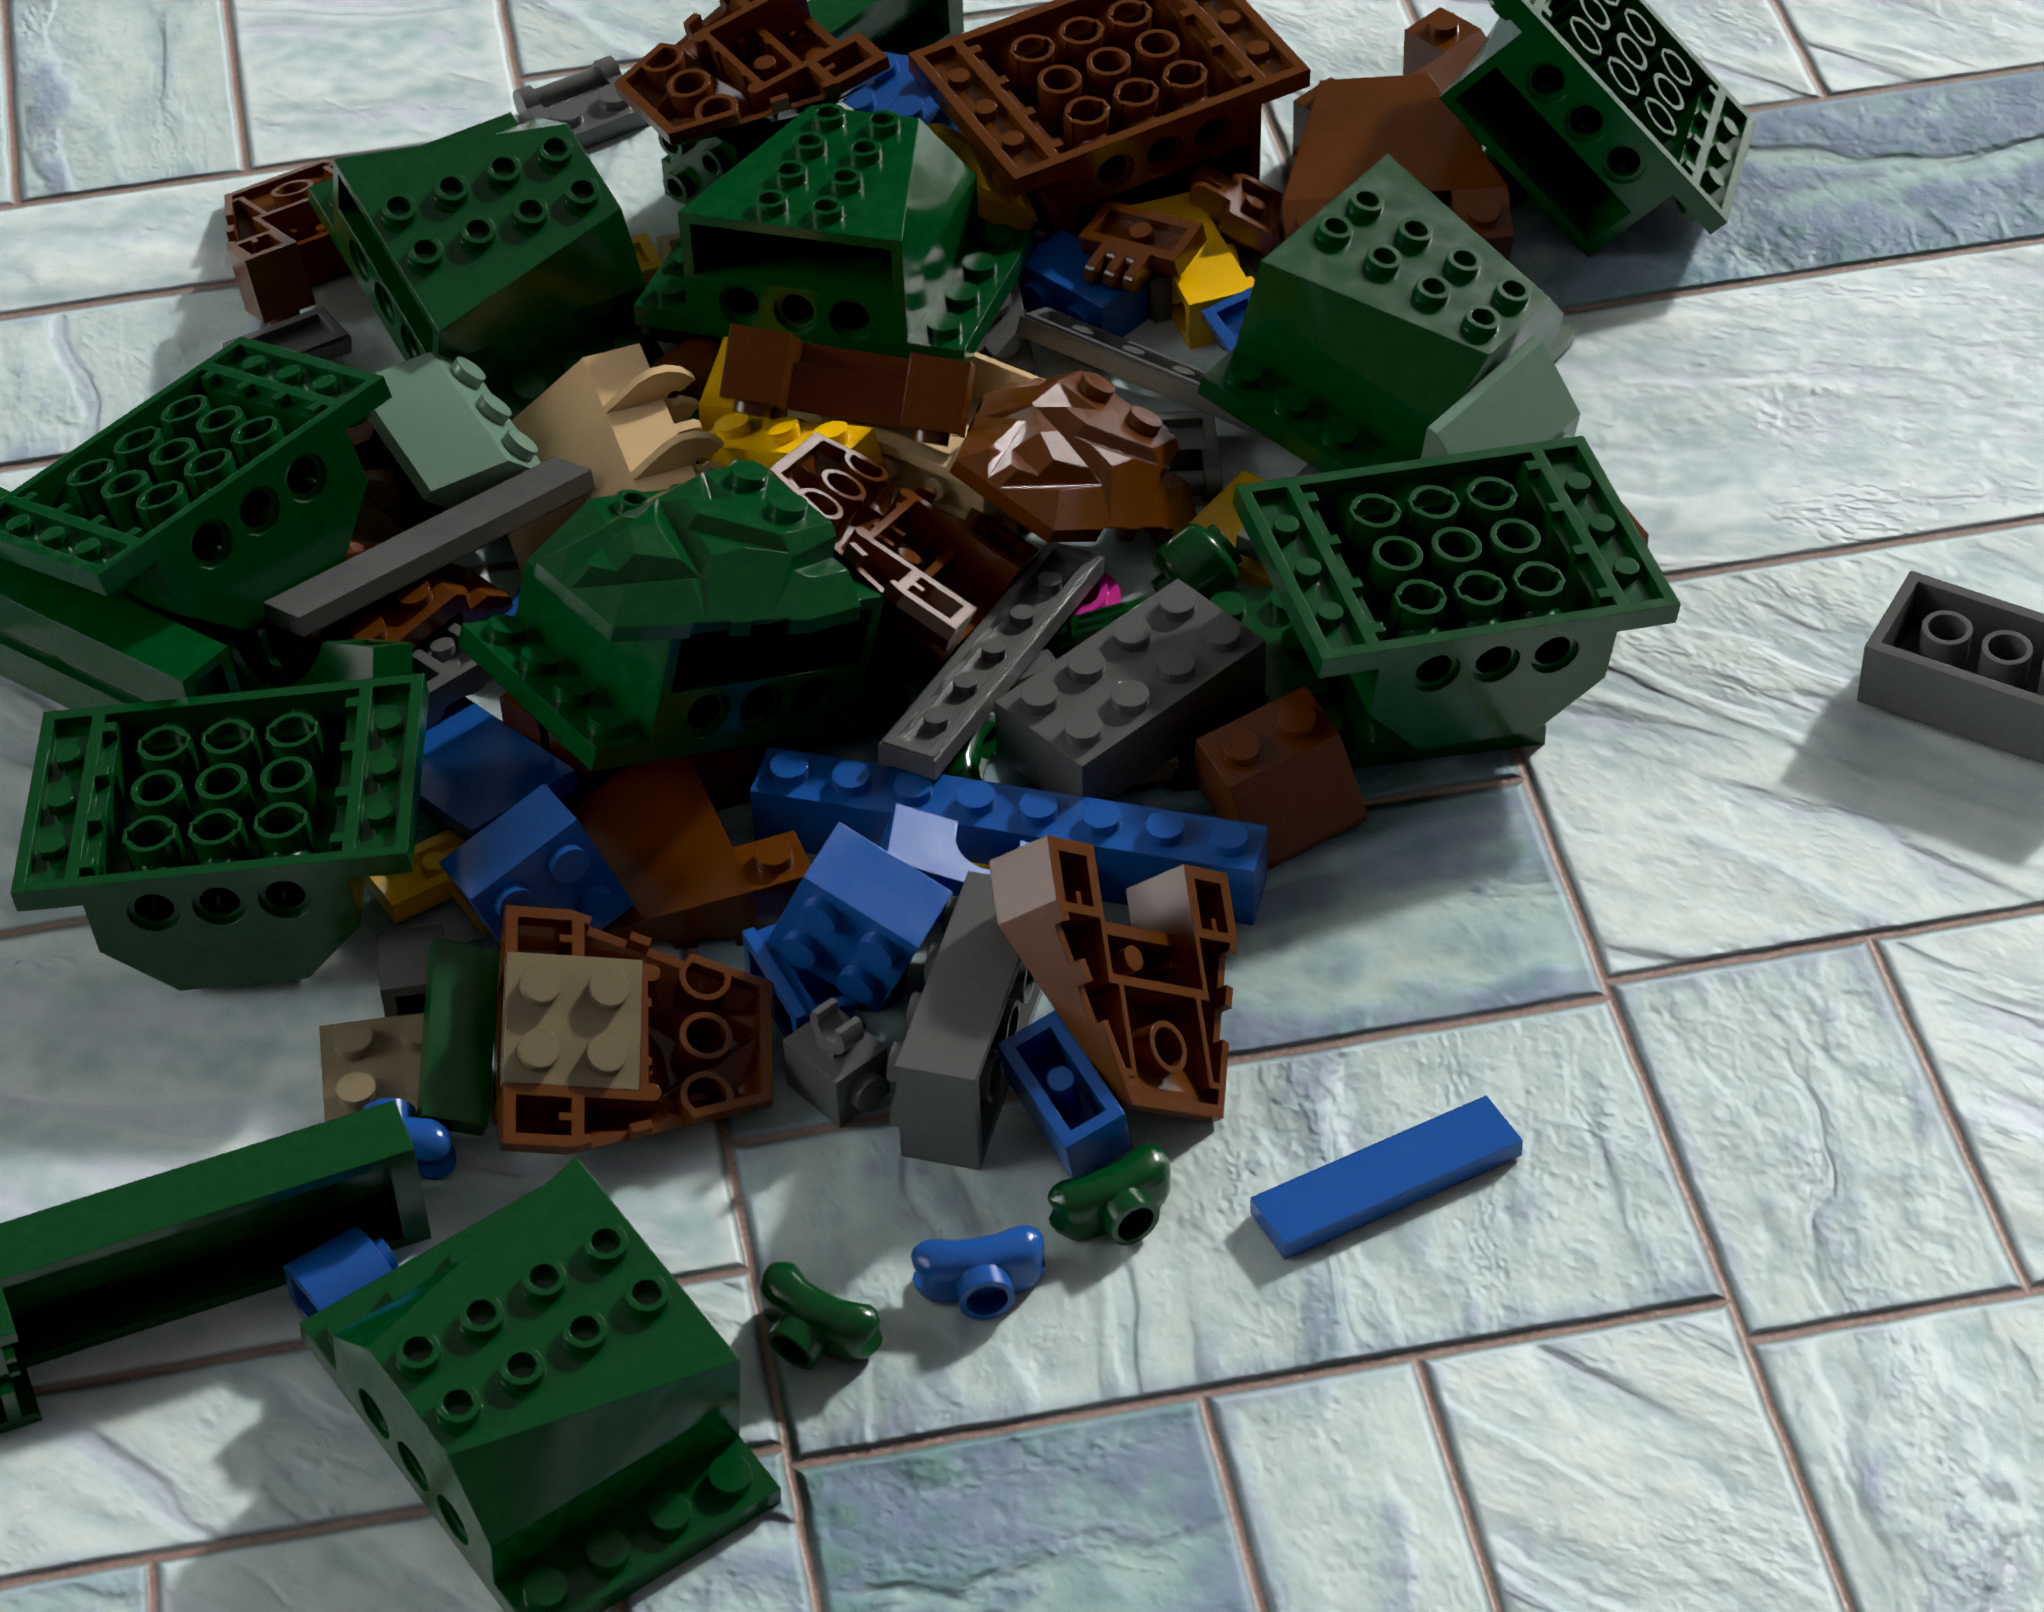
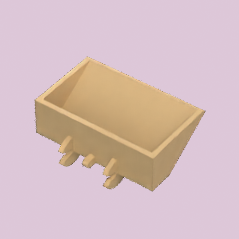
M640 343L598 353L579 360L512 420L517 430L535 443L538 448V452L535 455L541 463L555 456L591 469L595 489L587 495L507 535L522 576L526 560L590 498L614 496L622 490L647 492L669 489L671 485L684 483L702 472L726 467V464L712 461L696 464L700 458H710L724 446L722 438L704 431L699 420H687L698 408L699 403L697 399L678 395L671 399L667 398L671 392H681L696 380L692 372L681 366L661 365L650 368Z

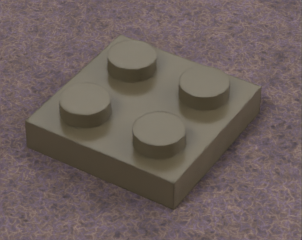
M507 952L504 961L500 1090L502 1089L503 1082L639 1091L643 960Z
M424 1012L319 1026L325 1122L361 1111L371 1101L381 1098L405 1100L411 1103L417 1112Z

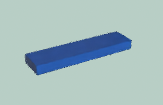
M1485 1095L1250 1197V1214L1284 1260L1522 1156L1523 1140L1489 1097Z

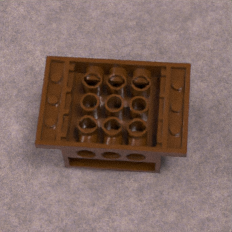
M1054 0L908 53L910 73L1013 195L1017 197L1031 191L1049 221L1054 234L1064 229L1077 237L1106 199L1135 205L1190 192L1192 170L1199 164L1209 165L1229 176L1233 168H1236L1260 181L1262 104L1310 87V68L1246 0Z

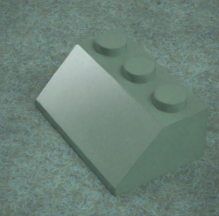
M1532 336L1427 427L1421 459L1575 437L1580 411L1543 341Z
M428 352L374 373L384 376L392 398L373 410V415L369 422L424 501L450 509L541 463L535 455L538 452L535 443L517 430L509 418L512 415L509 407L502 400L492 395L484 384L485 374L470 360L460 356L452 360L439 354Z

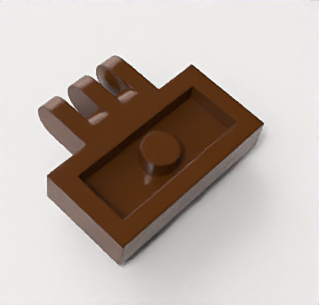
M1199 164L1193 168L1189 192L1191 203L1218 217V230L1222 231L1226 239L1233 245L1246 251H1252L1254 248L1268 255L1279 239L1282 193L1236 168L1232 169L1229 176L1206 164Z
M1108 199L1104 201L1078 236L1082 253L1092 255L1085 265L1084 279L1097 284L1103 280L1105 286L1116 289L1122 285L1124 291L1135 294L1141 291L1154 272L1179 278L1207 241L1203 223Z

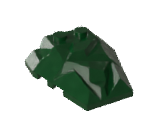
M754 460L737 461L731 466L702 472L684 483L652 496L538 561L534 574L537 580L610 642L690 639L693 623L728 622L726 632L729 637L750 636L752 621L779 620L785 625L787 634H808L859 620L861 604L849 570L833 558L837 535L832 522L812 507L803 496L793 492L769 473L765 466Z

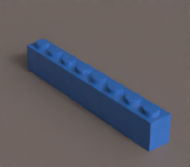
M773 747L767 748L750 789L755 841L795 830L805 853L818 855L838 822L878 845L897 803L958 821L956 833L958 849L968 861L989 865L990 860L1016 849L1020 840L1030 843L1046 835L1094 845L1101 898L1105 902L1128 905L1126 888L1186 864L1227 873L1235 923L1254 926L1267 881V825L940 774L936 780L892 766Z

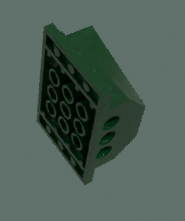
M1488 0L1499 18L1473 60L1440 95L1439 99L1480 141L1482 150L1488 159L1496 165H1502L1518 181L1519 189L1524 197L1532 204L1540 205L1588 257L1672 195L1675 196L1676 203L1683 215L1692 222L1698 221L1710 235L1728 222L1756 120L1645 0Z
M832 103L818 106L810 105L678 212L680 239L633 305L635 325L728 337L730 324L791 333L803 342L906 359H910L912 352L970 362L1034 251L1033 231L1013 229L1005 224L979 225L976 174L920 118L899 116L897 113L889 110L874 112L849 110Z
M509 112L421 146L333 159V178L308 187L309 203L404 360L408 361L428 352H433L452 360L459 356L470 360L485 374L484 384L492 395L502 400L512 412V415L509 417L511 421L583 357L640 343L650 367L655 361L665 355L656 339L651 336L649 328L635 325L633 305L644 291L645 282L622 208L567 123L536 118L519 125L513 114Z
M1386 154L1261 260L1235 348L1202 376L1197 393L1322 473L1421 459L1427 427L1528 339L1534 336L1543 341L1550 357L1555 362L1572 346L1578 329L1562 320L1564 313L1551 298L1390 155Z
M241 336L0 499V558L104 596L117 594L183 626L246 632L265 627L270 622L267 620L263 602L327 571L346 559L368 483L346 429L359 426L368 421L373 415V410L392 398L385 378L378 374Z
M1584 436L1235 485L1232 505L1318 678L1349 674L1369 715L1418 750L1538 730L1605 678L1617 632L1676 623L1681 606L1678 598Z
M681 483L673 484V485H671V486L669 487V489L672 488V487H675V486H677V485H679V484H681ZM668 489L647 492L622 490L614 496L590 498L526 560L516 616L495 615L490 617L489 620L463 623L461 625L458 646L591 772L897 722L908 709L910 698L893 685L884 673L870 665L885 596L853 577L851 578L861 604L859 620L808 634H787L785 625L779 620L752 621L750 636L729 637L726 632L728 622L693 623L690 639L610 642L534 577L538 561L652 496Z
M419 673L43 712L10 892L17 912L83 905L99 952L179 991L310 978L360 927L365 877L413 872L429 689L425 674Z
M577 1156L543 1187L536 1188L299 1323L303 1341L504 1612H604L781 1503V1487L740 1437V1359Z

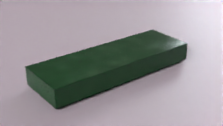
M435 937L429 947L416 1117L433 1118L446 1126L448 1131L482 1137L488 1127L500 949Z

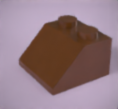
M1306 685L1196 739L1192 779L1219 818L1268 826L1267 870L1367 821L1368 813L1340 733Z

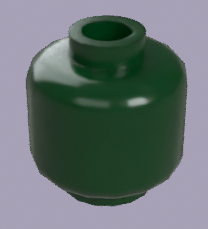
M1190 523L1153 553L1152 564L1158 576L1150 581L1157 593L1176 579H1180L1210 600L1216 593L1230 591L1237 585L1240 577L1237 565L1243 560L1230 540L1217 526L1211 524L1208 528H1205L1197 523Z

